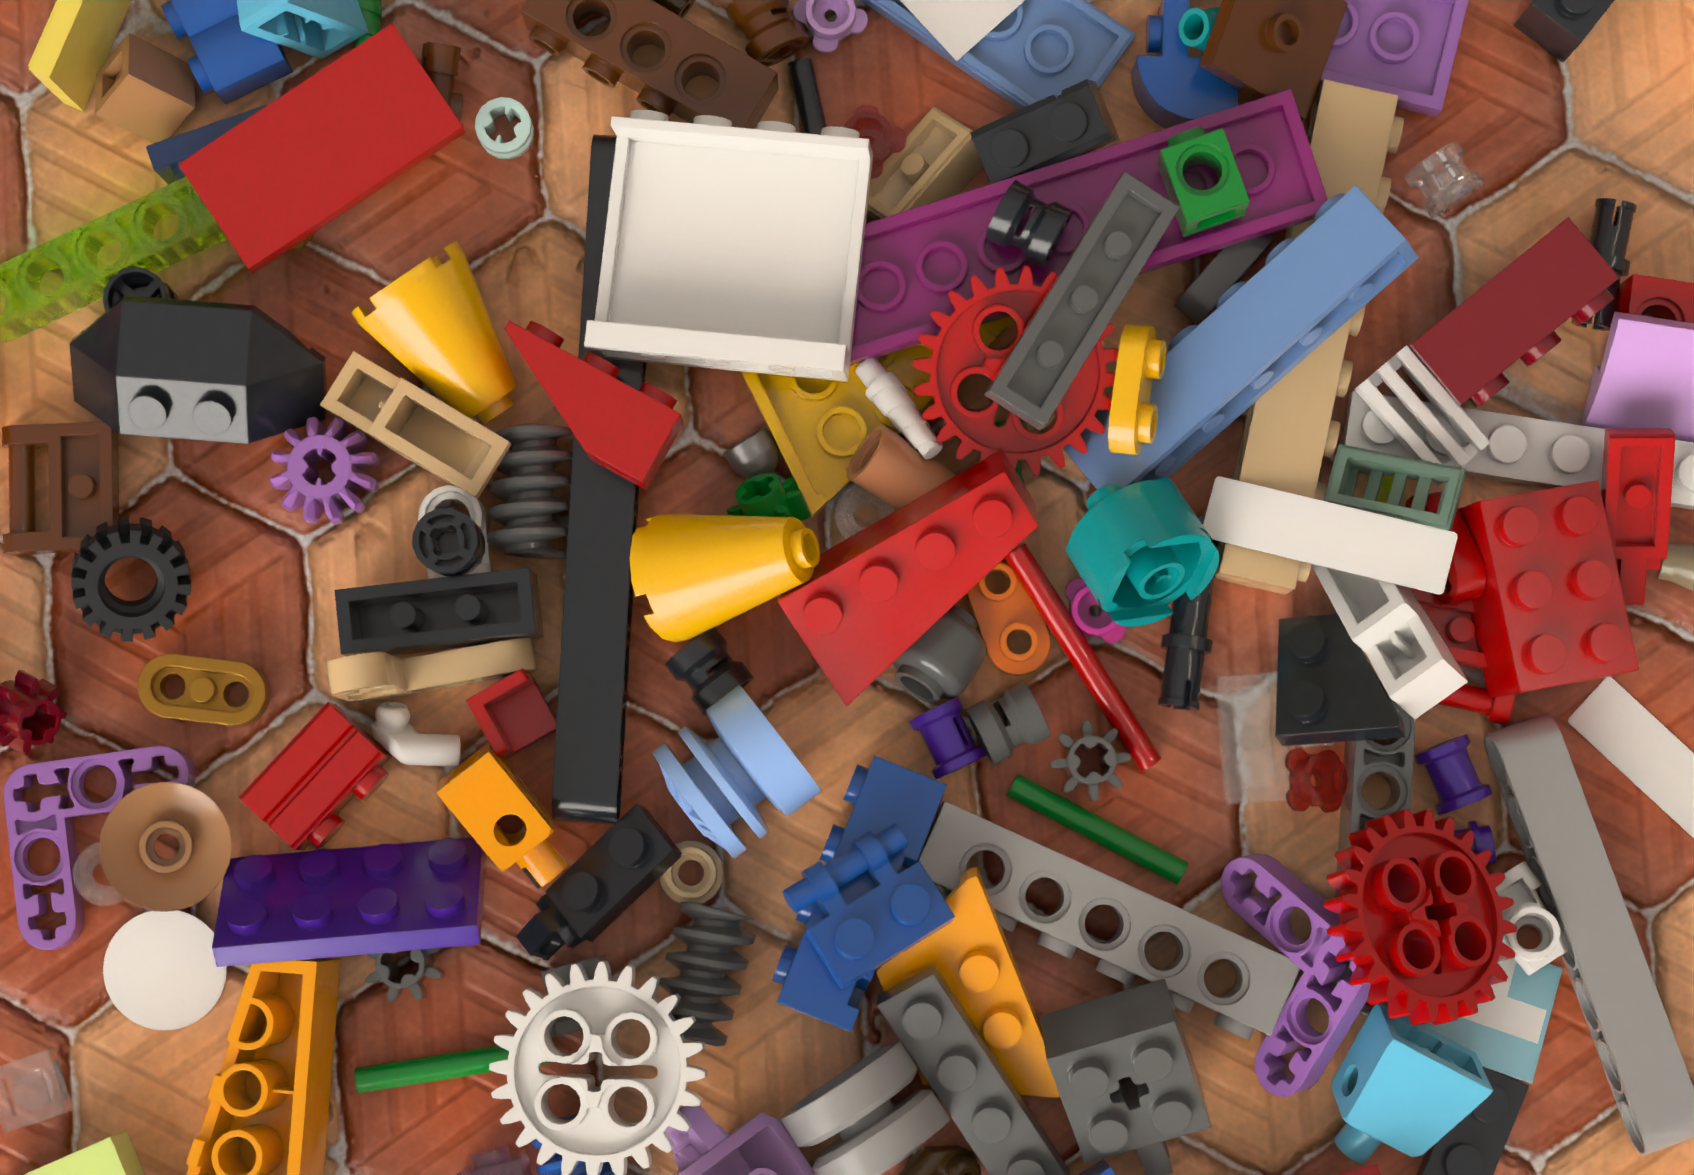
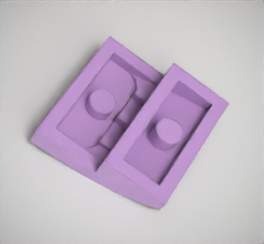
M1614 312L1601 366L1595 365L1580 425L1601 429L1671 428L1675 433V440L1694 443V323Z

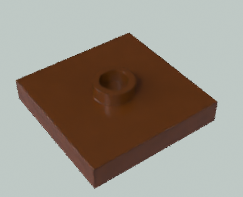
M1223 0L1199 66L1255 99L1291 89L1301 120L1306 119L1348 3L1344 0Z

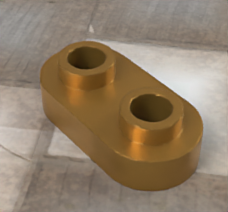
M163 654L150 660L142 669L138 679V694L143 705L153 714L170 719L235 727L247 726L261 718L270 702V687L262 672L251 665L237 661L180 654ZM179 675L185 681V691L179 698L171 699L166 692V684L170 678ZM243 683L248 689L249 696L242 706L235 707L229 701V691L235 684Z

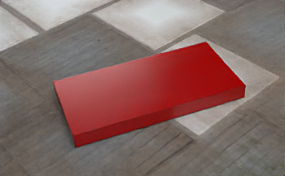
M391 23L179 163L178 166L247 268L252 273H255L466 133V131L400 33Z

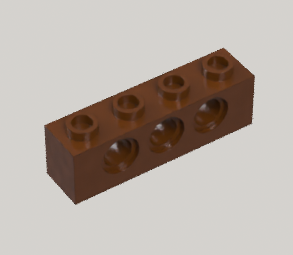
M527 0L521 10L527 29L531 31L528 37L537 46L557 57H561L564 51L585 62L582 69L598 82L614 88L617 82H620L639 93L636 100L644 108L664 113L669 117L671 113H674L687 122L693 123L695 116L711 115L732 121V127L755 129L779 90L778 73L652 0ZM591 14H601L610 19L608 28L596 36H587L578 31L580 22ZM644 45H656L665 52L662 60L652 67H640L634 64L631 58L633 53ZM697 76H709L719 83L716 92L708 98H693L685 92L688 82Z

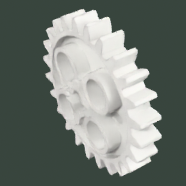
M600 961L596 967L594 979L589 980L581 963L571 965L569 985H565L562 979L554 972L545 975L549 995L543 996L532 988L526 989L523 992V996L531 1009L528 1014L514 1009L508 1010L505 1014L509 1022L517 1028L515 1035L500 1034L494 1038V1042L508 1050L509 1055L508 1059H502L489 1064V1070L507 1075L508 1084L497 1088L491 1092L492 1098L511 1099L514 1106L504 1114L500 1121L502 1124L522 1121L525 1129L515 1143L518 1147L524 1146L534 1139L542 1143L537 1157L538 1164H544L555 1153L562 1155V1175H570L579 1161L586 1163L587 1175H600L604 1162L610 1163L615 1175H626L628 1167L627 1157L631 1155L643 1169L652 1165V1156L649 1149L651 1143L660 1150L669 1153L675 1146L666 1129L670 1126L687 1132L692 1126L689 1119L680 1111L682 1105L700 1106L702 1104L703 1098L696 1092L688 1089L689 1081L705 1078L708 1070L690 1065L689 1057L704 1049L705 1043L685 1041L683 1035L696 1022L694 1016L675 1020L671 1013L681 998L678 993L665 998L661 1002L655 998L660 978L657 976L650 978L641 988L635 986V966H626L618 980H612L608 961ZM562 1016L573 1018L583 1029V1042L575 1053L569 1054L560 1051L552 1041L551 1031L553 1024ZM624 1020H639L647 1027L650 1033V1044L643 1055H629L621 1050L618 1045L616 1035L619 1026ZM597 1052L602 1053V1060L605 1065H651L657 1068L658 1074L655 1078L614 1075L603 1080L601 1087H596L595 1077L591 1074H544L540 1070V1065L545 1061L582 1065L594 1060ZM555 1085H568L576 1090L579 1095L581 1106L575 1119H559L550 1110L548 1097ZM629 1086L643 1093L647 1100L648 1108L646 1116L642 1121L631 1123L624 1121L618 1116L614 1108V1098L620 1088Z

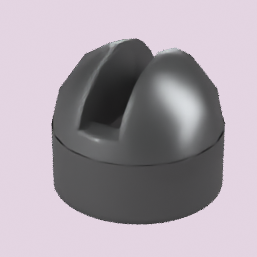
M766 427L723 453L734 472L746 479L762 473H772L777 466L779 454L776 442Z

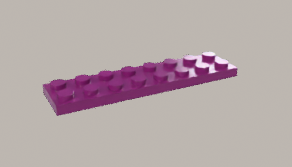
M1291 89L867 223L865 226L850 366L862 363L869 358H878L922 344L917 339L919 333L938 335L941 327L934 322L929 313L933 309L950 315L955 310L947 294L951 289L965 299L973 296L970 286V277L976 275L986 288L994 287L995 269L998 267L1003 268L1009 283H1017L1023 266L1030 267L1033 285L1040 286L1049 271L1057 273L1058 276L1117 179L1124 172L1170 201L1157 166L1160 150L1168 148V139L1188 129L1203 127L1207 134L1223 128L1250 200L1245 216L1183 237L1177 218L1174 216L1139 275L1314 220L1317 211L1328 198ZM1192 165L1183 172L1186 183L1194 189L1208 190L1218 184L1216 173L1206 165ZM1015 180L1032 188L1037 199L1047 204L1057 201L1073 210L1070 222L1057 248L1043 268L1026 260L1023 250L1012 244L1001 247L985 238L988 226L999 203ZM1032 208V211H1031V213H1030V215H1029V217H1028V219H1027L1025 225L1023 226L1021 232H1020L1019 235H1018L1019 238H1020V236H1021V234H1022V232H1023V230H1024V228H1025V226H1026V224H1027V222H1028V220H1029L1031 214H1032L1033 211L1035 210V208ZM993 312L987 315L980 325L1010 315L1006 312Z

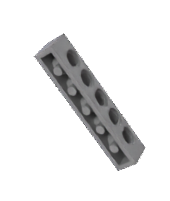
M946 801L942 803L917 862H921L944 899L959 885V878L966 872L967 862L970 857L978 851H990L999 858L1002 865V874L999 881L994 886L986 888L1002 928L1013 932L1018 921L1041 931L1037 944L1070 959L1073 958L1077 948L1100 958L1096 971L1129 986L1132 985L1136 975L1151 982L1165 979L1175 1007L1190 1013L1194 1003L1197 1002L1219 1012L1214 1025L1247 1040H1250L1254 1029L1269 1036L1272 1035L1300 971V968L1288 957ZM1046 877L1054 881L1058 886L1060 902L1057 908L1050 914L1036 915L1027 906L1025 899L1026 890L1034 880ZM1105 904L1116 912L1119 926L1116 934L1111 939L1104 942H1096L1086 932L1085 918L1092 908ZM1167 932L1174 938L1177 944V955L1169 966L1155 969L1149 965L1145 958V944L1153 934ZM1226 959L1235 969L1236 980L1234 986L1226 994L1212 995L1204 983L1205 970L1213 961Z

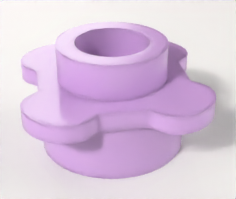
M798 0L794 6L795 20L801 21L803 25H806L814 37V48L821 53L828 54L834 52L838 47L839 41L850 34L859 35L867 27V14L864 10L855 7L854 0ZM829 11L837 15V18L832 22L827 21L824 17Z

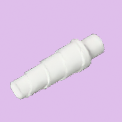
M876 358L864 360L857 367L856 374L867 387L866 397L877 406L884 417H888L898 432L906 437L913 448L917 449L924 459L927 460L936 456L942 450V444L936 440V436L931 431L928 422L923 420L917 405L907 394L904 385L893 372L887 373Z

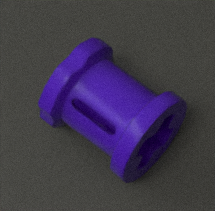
M959 698L937 706L909 721L912 729L920 732L936 766L932 773L936 780L988 755L984 746H976L960 713L963 706Z
M1468 734L1447 740L1414 755L1416 764L1424 765L1437 792L1439 802L1435 805L1438 815L1457 810L1492 794L1489 784H1481L1466 748L1471 743Z

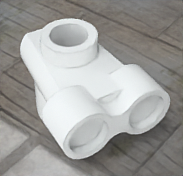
M1523 861L1504 873L1506 878L1495 889L1498 896L1512 898L1514 901V905L1502 910V918L1516 925L1517 931L1522 926H1532L1540 934V943L1534 949L1523 948L1517 941V932L1503 935L1502 942L1515 952V961L1530 976L1569 950L1560 935V927L1556 918L1545 909L1535 891L1542 884L1526 861Z

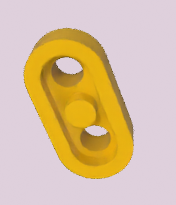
M1126 324L1122 331L1108 426V443L1112 453L1139 455L1143 443H1153L1155 439L1158 408L1156 404L1149 403L1153 379H1162L1164 374L1166 341L1156 340L1154 326Z

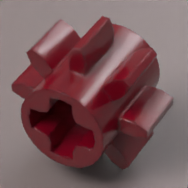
M18 670L15 681L1 682L0 746L5 747L9 745V747L22 755H29L32 745H42L46 742L52 744L54 742L53 737L60 728L61 719L67 716V713L59 709L53 702L61 691L59 687L45 679L38 681L37 678L23 670Z

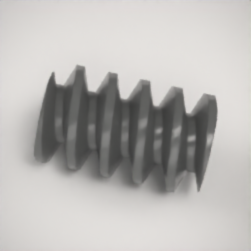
M519 424L498 430L495 433L508 440L512 445L508 449L511 452L505 454L496 470L510 477L491 483L490 491L493 495L508 502L490 508L489 517L491 520L506 526V528L489 533L487 535L488 544L504 551V554L509 556L533 559H566L567 553L551 547L550 540L568 535V527L552 521V514L569 510L570 502L554 496L553 491L556 488L571 485V477L556 471L555 464L572 460L573 452L558 446L557 438L573 435V432L567 427L547 424Z
M681 902L679 910L692 918L694 925L673 928L672 935L685 943L687 950L666 953L665 960L679 969L680 975L660 978L659 986L671 995L678 993L681 997L671 1013L675 1020L694 1016L696 1022L683 1033L685 1039L700 1041L713 1046H725L728 1036L713 1026L712 1023L733 1019L735 1011L720 1001L719 998L722 996L739 995L742 986L726 975L727 971L746 970L749 961L733 950L734 946L751 945L754 943L755 935L740 925L741 921L755 919L696 902Z

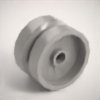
M900 1039L884 1046L849 1067L803 1098L780 1117V1120L798 1147H812L837 1133L839 1134L840 1138L830 1144L816 1157L812 1167L815 1175H880L907 1158L919 1145L938 1132L950 1120L932 1089H918L893 1103L891 1102L890 1098L905 1088L914 1079L918 1070Z

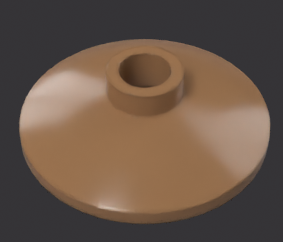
M177 782L151 783L137 788L123 797L107 816L99 841L102 869L116 892L138 907L160 912L188 908L210 895L226 874L232 854L231 831L226 817L219 806L202 791ZM164 834L174 835L180 843L179 852L172 859H163L155 851L156 840Z

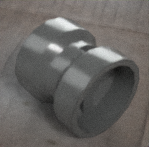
M1023 680L1006 688L1002 698L992 703L982 700L965 709L970 723L993 765L1011 757L1014 748L1023 743L1035 745L1051 737L1044 716L1030 689Z

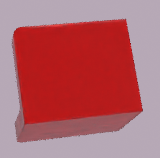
M523 668L466 699L497 757L507 759L556 731L557 719L532 674Z

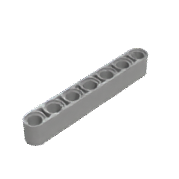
M1543 713L1486 733L1484 743L1489 762L1527 864L1542 884L1537 889L1545 909L1556 918L1560 927V935L1569 950L1561 956L1624 1126L1634 1147L1639 1154L1646 1156L1693 1139L1694 1087L1566 744L1555 720L1550 714Z

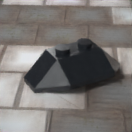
M124 296L89 327L76 335L69 344L74 401L119 434L249 444L284 433L288 429L294 430L306 426L308 418L316 417L322 421L327 416V410L320 405L327 394L326 357L312 347L308 349L289 330L255 305Z

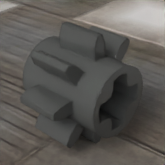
M1087 720L1081 724V739L1074 741L1071 737L1062 733L1056 737L1059 744L1067 750L1064 758L1049 762V767L1053 769L1064 768L1069 777L1063 784L1062 791L1064 793L1072 791L1077 784L1086 786L1089 800L1096 801L1099 796V783L1106 781L1112 787H1122L1121 779L1113 772L1116 768V763H1124L1130 760L1131 754L1115 753L1111 745L1118 732L1115 728L1106 732L1103 737L1093 736L1092 725ZM1094 746H1098L1103 752L1098 760L1100 765L1105 768L1103 773L1100 775L1093 771L1081 776L1076 771L1081 762L1079 757L1074 754L1077 747L1086 751Z
M442 948L411 950L410 959L419 963L418 972L405 974L402 979L398 977L400 966L391 962V957L393 953L404 951L366 954L368 957L376 959V971L371 973L365 980L367 983H375L382 980L386 985L390 986L387 992V1001L391 1003L397 1001L401 996L403 988L406 987L410 988L412 995L417 1000L424 999L427 995L422 982L427 977L434 979L445 976L446 972L439 967L433 966V954L439 952Z

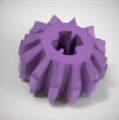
M311 417L307 419L306 423L307 438L303 439L293 429L285 431L284 437L286 441L294 446L290 454L281 450H274L271 453V460L283 467H287V470L272 476L270 483L275 489H290L285 494L281 505L290 512L304 505L303 519L306 522L316 524L325 508L330 522L335 525L341 524L344 519L343 503L346 502L349 507L358 513L366 509L364 501L355 495L359 488L367 491H377L379 482L368 475L362 474V471L379 465L380 460L374 452L360 453L368 441V437L361 430L352 432L346 437L347 423L343 419L335 417L330 422L325 433L320 420L316 417ZM321 459H325L332 464L331 469L336 474L329 483L318 478V470L314 467Z

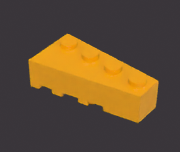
M316 958L251 964L227 1036V1040L230 1043L220 1073L214 1075L207 1097L211 1101L199 1137L194 1138L186 1164L189 1165L186 1175H324L341 959Z

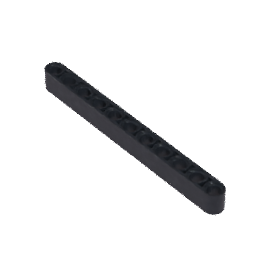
M594 134L592 138L578 356L581 360L586 352H589L584 346L587 320L595 321L616 135ZM603 358L621 370L616 378L638 391L642 383L646 382L647 362ZM575 435L573 439L553 771L552 819L553 821L616 824L619 821L621 809L633 606V585L629 557L632 536L637 529L639 486L590 460Z

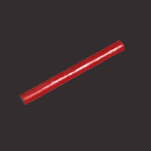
M1026 543L1016 547L1005 557L1007 563L1111 727L1118 731L1117 736L1127 752L1131 754L1135 765L1140 772L1155 765L1161 760V756L1082 631L1075 623Z

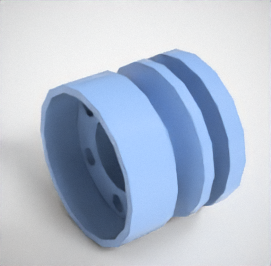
M740 684L706 710L708 718L718 735L716 740L708 745L686 726L678 731L682 740L694 754V757L683 764L665 742L652 752L661 767L667 784L666 788L704 837L707 836L723 847L733 859L747 850V847L731 826L742 817L760 839L768 833L766 825L756 808V805L766 798L780 812L789 817L822 791Z

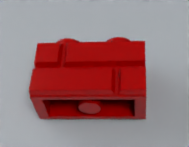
M327 702L245 789L239 798L294 850H305L310 844L320 849L343 826L345 821L338 814L353 797L356 796L362 802L365 801L386 780L389 773L382 766L392 755L341 707Z

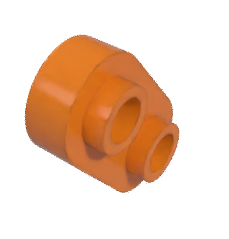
M1004 558L989 573L994 571L1004 573L1009 580L1008 590L1002 594L990 592L985 585V576L966 594L972 614L978 622V631L985 643L986 653L990 662L1002 673L1011 676H1023L1038 669L1046 660L1050 650V636L1044 619ZM1021 631L1029 637L1030 648L1026 653L1014 654L1008 649L1006 640L1011 632Z

